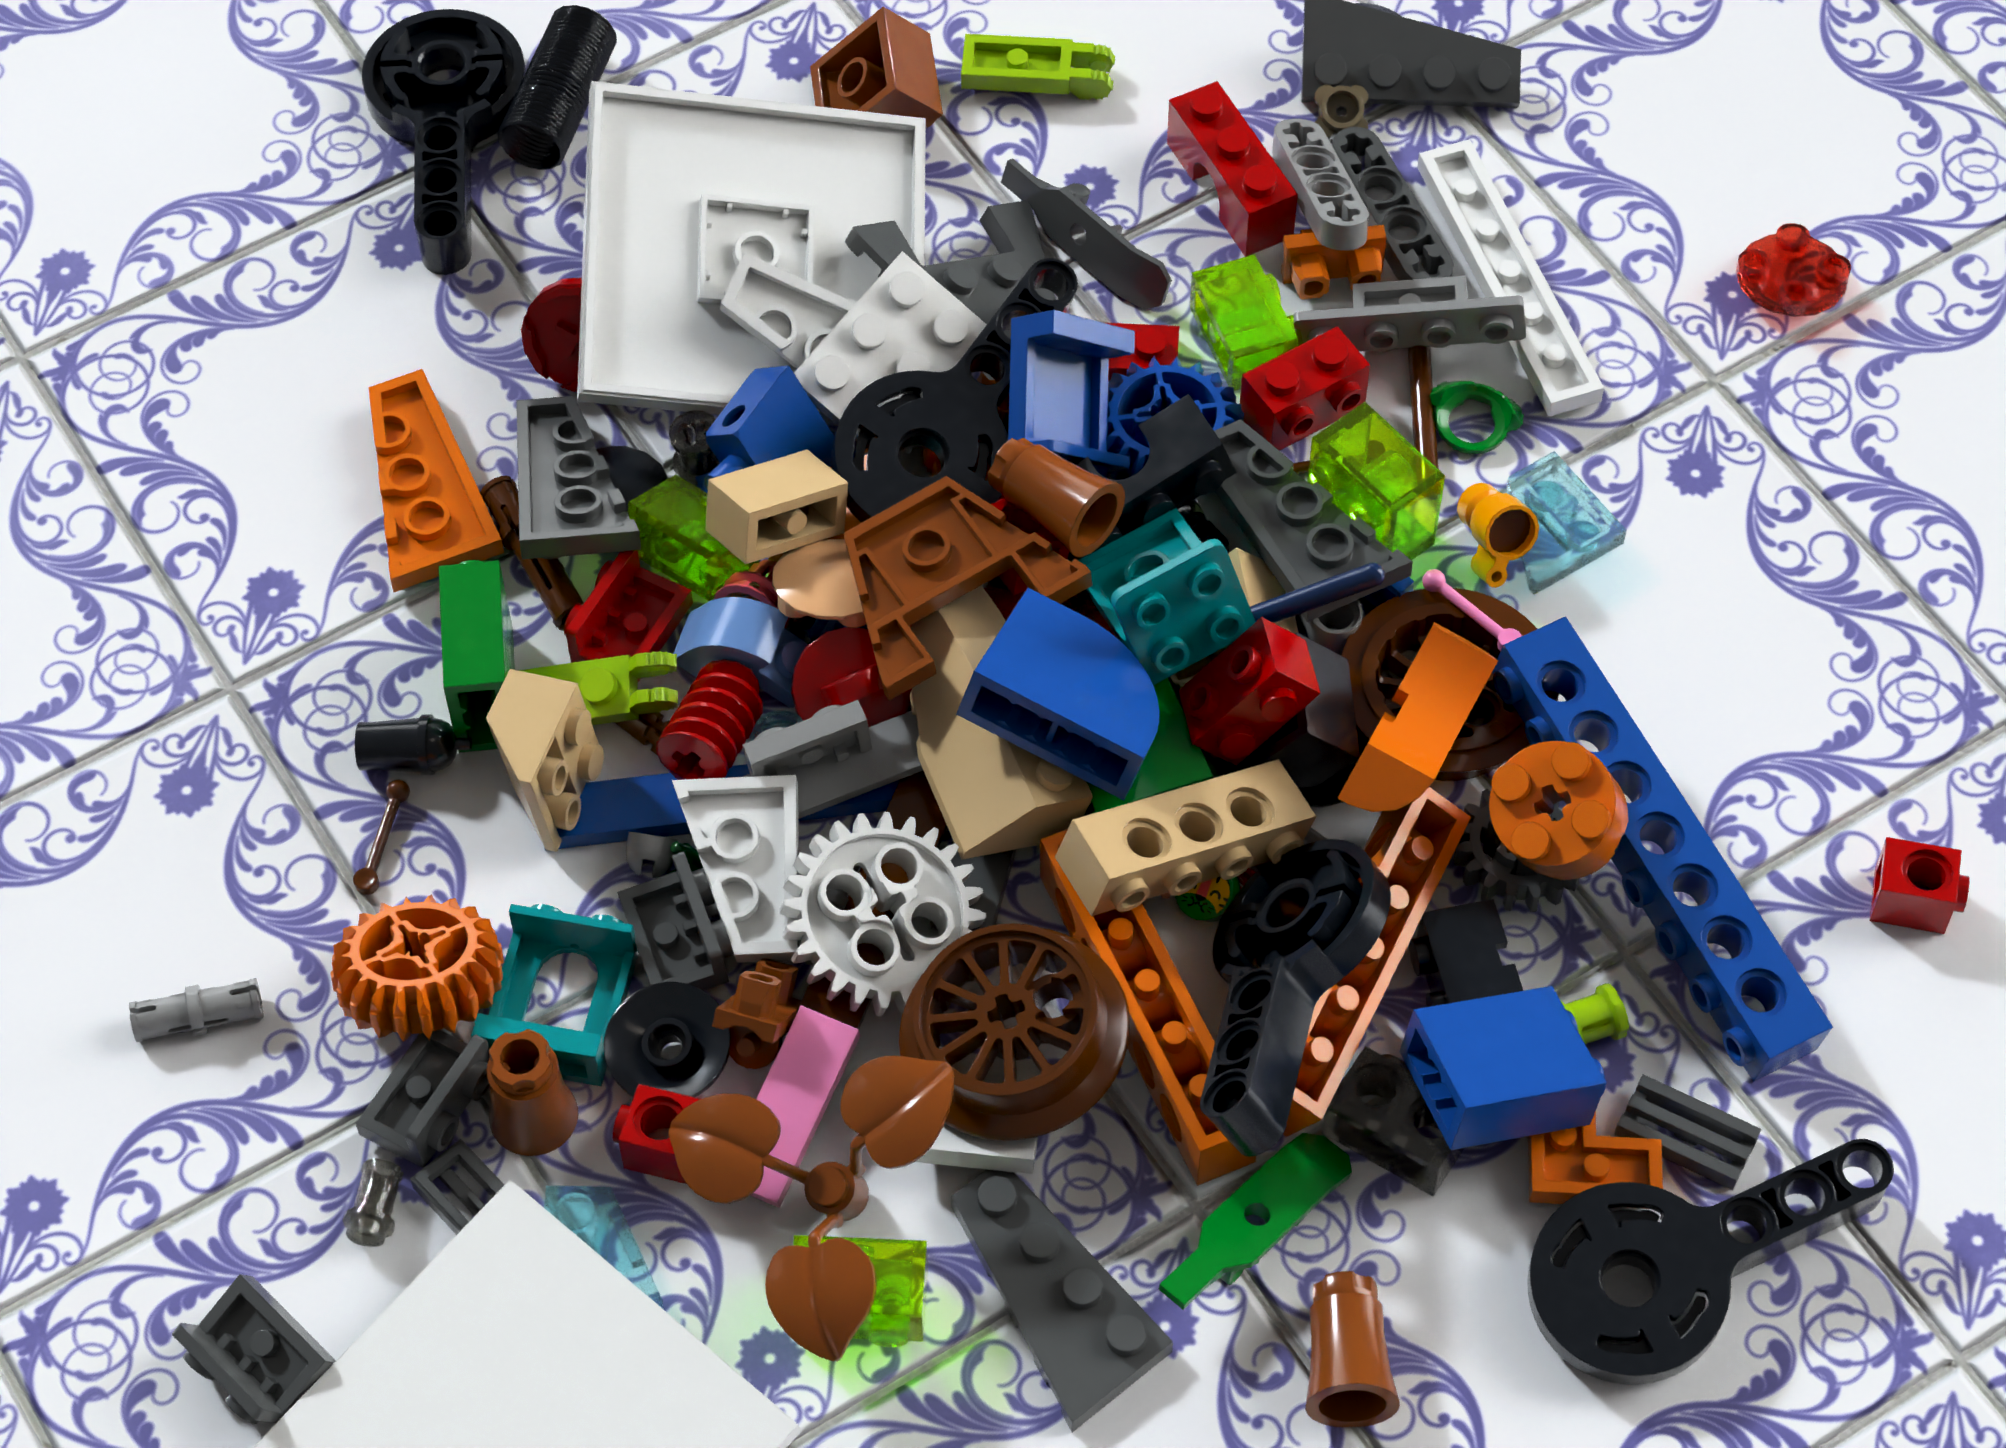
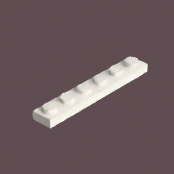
M1471 140L1419 153L1417 168L1485 297H1523L1526 338L1523 340H1511L1509 343L1548 417L1601 402L1604 386Z

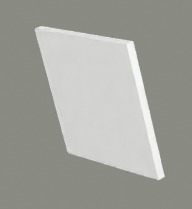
M592 81L589 89L577 401L719 415L755 369L789 365L792 371L795 372L797 368L719 310L743 252L857 302L878 279L882 269L865 252L857 257L848 248L845 240L853 226L895 220L920 264L925 266L926 118ZM817 408L827 425L838 426Z
M510 1179L253 1448H787L801 1433V1429L798 1423Z

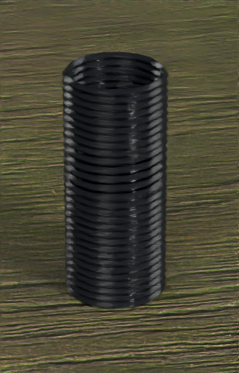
M579 5L562 6L554 11L497 132L500 145L506 154L516 162L539 170L553 169L561 165L588 107L591 82H599L617 43L614 28L600 13Z

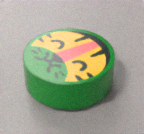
M1221 877L1198 883L1189 891L1176 895V902L1180 909L1193 919L1206 922L1219 921L1236 894L1240 891L1239 879L1235 877L1224 880Z

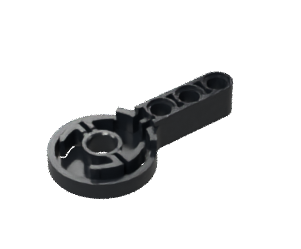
M459 9L432 10L412 15L399 21L375 40L368 50L362 66V84L371 116L387 134L415 147L414 225L424 266L429 271L440 275L459 272L467 266L471 259V154L478 143L498 132L526 73L522 49L514 35L506 27L483 14ZM440 70H456L460 72L448 80L428 78L431 74ZM386 101H389L393 109L389 107Z
M1045 258L1035 262L952 369L944 372L917 370L894 373L869 384L852 399L839 421L833 440L831 467L832 470L848 482L846 507L861 523L945 476L951 478L989 504L1000 500L1002 493L993 489L988 479L987 481L984 479L989 452H991V468L996 453L1008 441L1007 431L997 410L1009 394L1011 339L1005 335L1004 331L1011 330V318L1050 310L1068 312L1077 291L1078 281L1074 270L1067 263L1055 258ZM1035 289H1048L1058 297V300H1047L1041 297ZM971 373H987L996 383L992 385L982 384L974 379ZM900 394H904L901 396V398L885 403L881 407L877 406L890 398L899 396ZM858 428H859V429H860V432H859V435H858V438H857V441H856V444H855V437H856L857 430H858ZM909 446L926 447L938 457L941 471L931 477L915 476L903 468L899 462L898 454ZM868 452L866 470H864V454Z
M1339 839L1320 840L1302 845L1281 855L1279 862L1276 864L1270 862L1246 881L1245 885L1225 910L1217 926L1212 949L1213 962L1218 974L1229 985V990L1200 1100V1108L1204 1115L1244 1156L1260 1155L1272 1148L1282 1137L1287 1125L1314 1007L1319 998L1329 988L1342 980L1363 960L1377 941L1386 923L1391 903L1388 880L1370 856L1360 846L1352 842ZM1358 878H1360L1361 881L1363 882V887H1361V884H1360V882L1358 881ZM1254 958H1256L1259 968H1256Z
M1855 1139L1729 1199L1708 1207L1692 1205L1679 1196L1659 1187L1634 1182L1609 1183L1585 1190L1570 1198L1550 1216L1540 1231L1534 1245L1528 1269L1527 1284L1529 1303L1537 1326L1546 1341L1565 1361L1595 1378L1619 1384H1646L1672 1377L1695 1363L1708 1350L1716 1338L1728 1311L1731 1297V1278L1874 1210L1880 1203L1893 1178L1894 1165L1888 1151L1877 1142L1868 1139ZM1848 1167L1864 1169L1871 1175L1874 1186L1859 1188L1852 1185L1846 1179L1843 1169ZM1791 1194L1807 1196L1815 1204L1817 1213L1809 1216L1799 1215L1789 1208L1785 1197ZM1616 1207L1648 1208V1209H1652V1210H1654V1211L1659 1212V1213L1661 1214L1660 1220H1662V1221H1661V1222H1658V1220H1659V1215H1658L1657 1213L1653 1212V1211H1650V1210H1641V1211H1634V1210H1616V1211H1610L1609 1208H1616ZM1734 1221L1747 1222L1757 1230L1760 1240L1754 1243L1739 1242L1731 1236L1727 1225ZM1580 1222L1581 1225L1569 1235L1561 1249L1556 1251L1552 1261V1254L1555 1249L1559 1247L1569 1230ZM1618 1265L1635 1266L1642 1270L1650 1279L1653 1289L1652 1297L1645 1304L1638 1307L1622 1306L1611 1300L1605 1293L1602 1283L1604 1274L1609 1269ZM1696 1291L1706 1294L1708 1306L1705 1311L1706 1299L1703 1296L1697 1295L1688 1313L1680 1322L1673 1325L1672 1321H1676L1685 1312ZM1598 1338L1613 1341L1636 1340L1637 1343L1615 1344L1601 1341L1600 1345L1598 1346L1597 1340Z

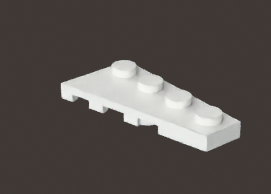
M743 252L719 310L795 368H798L856 302ZM909 446L903 450L909 454L913 446Z

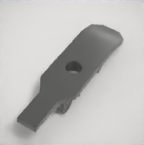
M1015 159L1007 160L1001 183L1022 201L1028 200L1045 234L1116 295L1144 310L1161 306L1165 302L1172 279L1164 263L1139 250L1121 235L1123 230L1121 225L1110 226L1085 205L1090 195L1088 187L1079 183H1073L1062 188L1055 187L1036 178Z

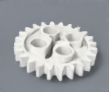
M890 812L883 813L876 828L871 827L864 813L858 814L853 823L852 833L839 820L834 822L829 831L831 842L825 837L816 834L809 844L813 856L800 852L793 864L794 868L801 875H789L783 886L785 891L795 897L783 901L779 914L797 920L786 926L782 937L785 940L791 941L801 940L802 943L793 954L792 962L802 963L811 960L814 967L806 980L810 985L826 977L831 981L826 999L831 1001L842 990L851 993L850 1010L856 1012L865 998H869L873 1001L876 1016H882L890 1000L894 999L898 1009L903 1014L906 1001L913 987L934 958L952 942L972 932L969 929L980 927L986 919V913L969 908L983 894V889L980 887L964 886L963 882L973 871V865L967 864L954 867L951 860L959 846L955 843L940 851L934 846L939 829L934 827L921 838L915 835L916 822L915 818L911 816L901 830L893 828ZM895 863L901 866L907 873L908 882L899 884L888 880L882 872L881 864ZM855 866L863 868L866 873V880L861 874L854 871ZM832 889L845 891L853 899L855 908L840 910L834 907L829 902L826 891ZM874 907L880 912L890 910L894 917L892 920L886 915L875 917L872 910ZM917 916L928 918L937 926L939 936L936 938L921 936L913 928L912 918ZM869 943L877 946L884 955L885 964L870 965L863 961L858 954L857 945ZM900 947L905 953L912 956V961H905L900 954Z

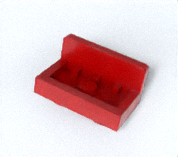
M638 550L620 552L614 561L608 560L602 566L596 578L594 590L584 604L578 603L573 607L566 619L564 635L567 638L571 663L622 655H630L632 657L635 654L645 652H659L693 604L691 589L641 568Z

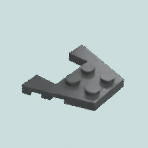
M1028 200L988 206L979 220L999 254L923 266L920 264L895 220L853 226L845 240L848 248L857 257L865 252L882 269L878 278L903 251L986 324L992 319L1029 268L1035 262L1045 259L1032 207ZM1044 288L1035 289L1041 297L1047 300H1056L1052 291ZM1005 330V335L1011 339V330Z

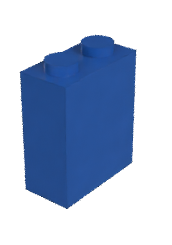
M1553 986L1413 1009L1399 1051L1450 1150L1590 1125L1607 1083L1602 1065L1591 1056L1578 1033L1577 1023L1573 1014L1569 1010H1565Z

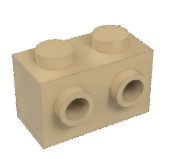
M803 450L708 479L705 530L745 565L843 534L845 530L848 482L809 450Z

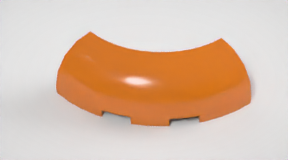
M1434 622L1391 700L1401 706L1398 715L1394 717L1387 712L1384 713L1338 799L1348 805L1370 812L1398 810L1419 799L1436 779L1446 756L1498 660L1468 640Z

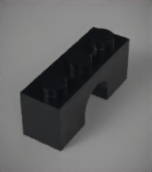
M1189 394L1138 425L1150 447L1149 458L1145 466L1135 475L1121 480L1109 479L1123 486L1125 503L1115 528L1095 551L1175 508L1178 510L1200 495L1212 493L1223 484L1224 480L1237 473L1222 442ZM1088 457L1075 464L1103 477L1097 472Z

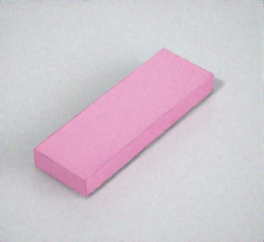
M802 1005L800 1006L756 1098L772 1110L779 1119L781 1126L779 1140L769 1155L799 1168L861 1036L859 1029ZM764 1166L762 1182L758 1189L750 1196L780 1208L793 1179Z

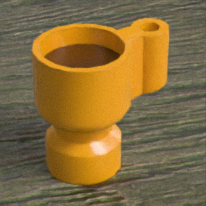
M1477 483L1468 487L1461 494L1457 503V514L1460 520L1471 529L1473 537L1479 543L1477 553L1471 560L1472 571L1487 585L1497 588L1503 585L1507 579L1506 568L1509 560L1520 558L1532 549L1538 538L1539 524L1532 510L1516 497L1507 493H1500L1490 484Z

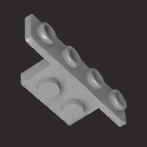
M1466 276L1353 284V308L1294 313V330L1297 346L1336 326L1341 329L1358 351L1373 350L1385 352L1392 349L1411 348L1417 345L1442 348L1455 344L1483 342L1498 344L1526 338L1523 297L1504 296L1468 299Z
M858 700L843 706H827L817 711L812 718L786 728L774 727L767 729L754 740L742 744L749 774L742 777L796 775L798 781V818L800 819L923 771L917 753L916 741L919 733L916 715H912V711L868 727L867 718Z

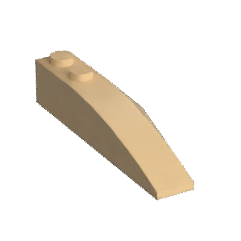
M982 585L909 626L933 658L937 673L914 686L910 693L912 715H916L919 733L916 741L918 759L953 841L959 846L958 852L962 860L1040 845V839L1068 829L1073 819L1083 817L1093 798L1085 780L956 715L975 668L1006 622Z

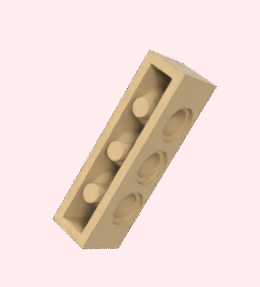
M1277 759L1073 819L1055 855V859L1091 916L1117 909L1119 912H1125L1139 906L1149 898L1166 893L1172 896L1180 895L1204 881L1217 877L1228 880L1239 876L1250 867L1269 861L1276 864L1281 860V855L1304 845L1303 840L1317 816L1280 760Z

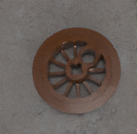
M1453 588L1503 629H1515L1522 636L1537 630L1524 615L1508 604L1476 591ZM1419 589L1383 602L1362 618L1361 626L1348 637L1341 655L1347 658L1349 662L1356 726L1370 740L1385 712L1394 717L1398 715L1401 706L1394 702L1385 704V698H1393L1412 664V661L1403 656L1402 653L1414 650L1417 655L1434 622L1468 640L1496 659H1498L1501 652L1497 646L1498 639L1439 592ZM1388 669L1401 679L1384 677L1380 673L1382 670ZM1492 673L1466 721L1475 720L1476 716L1480 715L1487 719L1489 723L1481 726L1471 725L1467 722L1463 724L1435 780L1459 781L1482 776L1499 768L1517 752L1531 746L1525 733V724L1512 704L1507 705L1496 693ZM1544 691L1549 698L1558 701L1559 693Z
M1010 923L987 926L965 934L952 942L934 958L926 971L921 975L906 1001L899 1029L900 1056L943 1061L953 1066L981 1047L967 1073H960L954 1068V1093L945 1124L960 1132L989 1140L1009 1141L1035 1138L1063 1128L1080 1118L1111 1087L1124 1062L1130 1035L1128 1005L1121 985L1110 967L1092 949L1080 941L1054 930L1027 924ZM1020 963L1027 964L1017 983L1013 984L1012 967ZM1000 966V984L994 986L984 974V971ZM1044 969L1048 972L1055 973L1040 977ZM975 980L984 995H977L961 987L966 982ZM1064 998L1070 1000L1068 1005L1062 1009L1063 1015L1060 1017L1049 1018L1042 1011L1045 1004L1053 999ZM951 1003L970 1010L943 1014V1012L948 1010ZM1016 1017L1018 1025L1005 1029L1003 1021ZM967 1031L943 1048H939L941 1046L940 1034ZM1041 1044H1051L1066 1050L1067 1053L1056 1064L1051 1065L1038 1048ZM996 1057L1003 1059L1004 1082H983ZM1030 1057L1041 1073L1030 1079L1017 1082L1016 1061Z

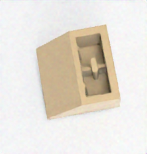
M509 669L486 719L513 788L546 850L557 852L562 839L559 837L556 828L571 831L576 826L581 811L580 795L586 782L595 781L601 772L604 760L603 747L599 745L591 723V713L586 709L578 683Z

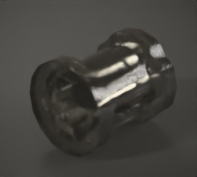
M693 410L682 413L674 419L669 429L670 443L676 450L672 462L673 469L677 473L679 480L689 486H696L695 477L711 472L720 464L706 442V432L716 418L704 411Z

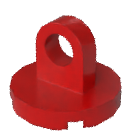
M564 278L544 287L529 305L521 327L524 352L535 371L546 380L550 377L553 381L562 384L561 388L577 392L582 278Z
M844 627L825 632L808 644L794 667L790 689L795 711L802 721L812 718L817 711L827 706H843L858 700L867 718L868 727L905 714L909 709L910 693L912 690L911 688L892 700H888L884 694L868 629Z

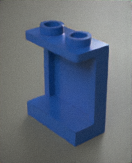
M1057 310L1011 318L1008 441L1011 438L1015 440L1025 438L1034 445H1043L1073 464H1077L1088 457L1097 472L1105 478H1108L1109 472L1130 469V457L1107 452L1109 358L1134 354L1135 331Z

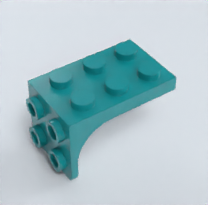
M1177 508L1078 560L1091 571L1093 585L1085 589L1086 593L1117 639L1142 664L1153 685L1231 644L1256 622L1224 545L1218 539H1209L1201 543Z

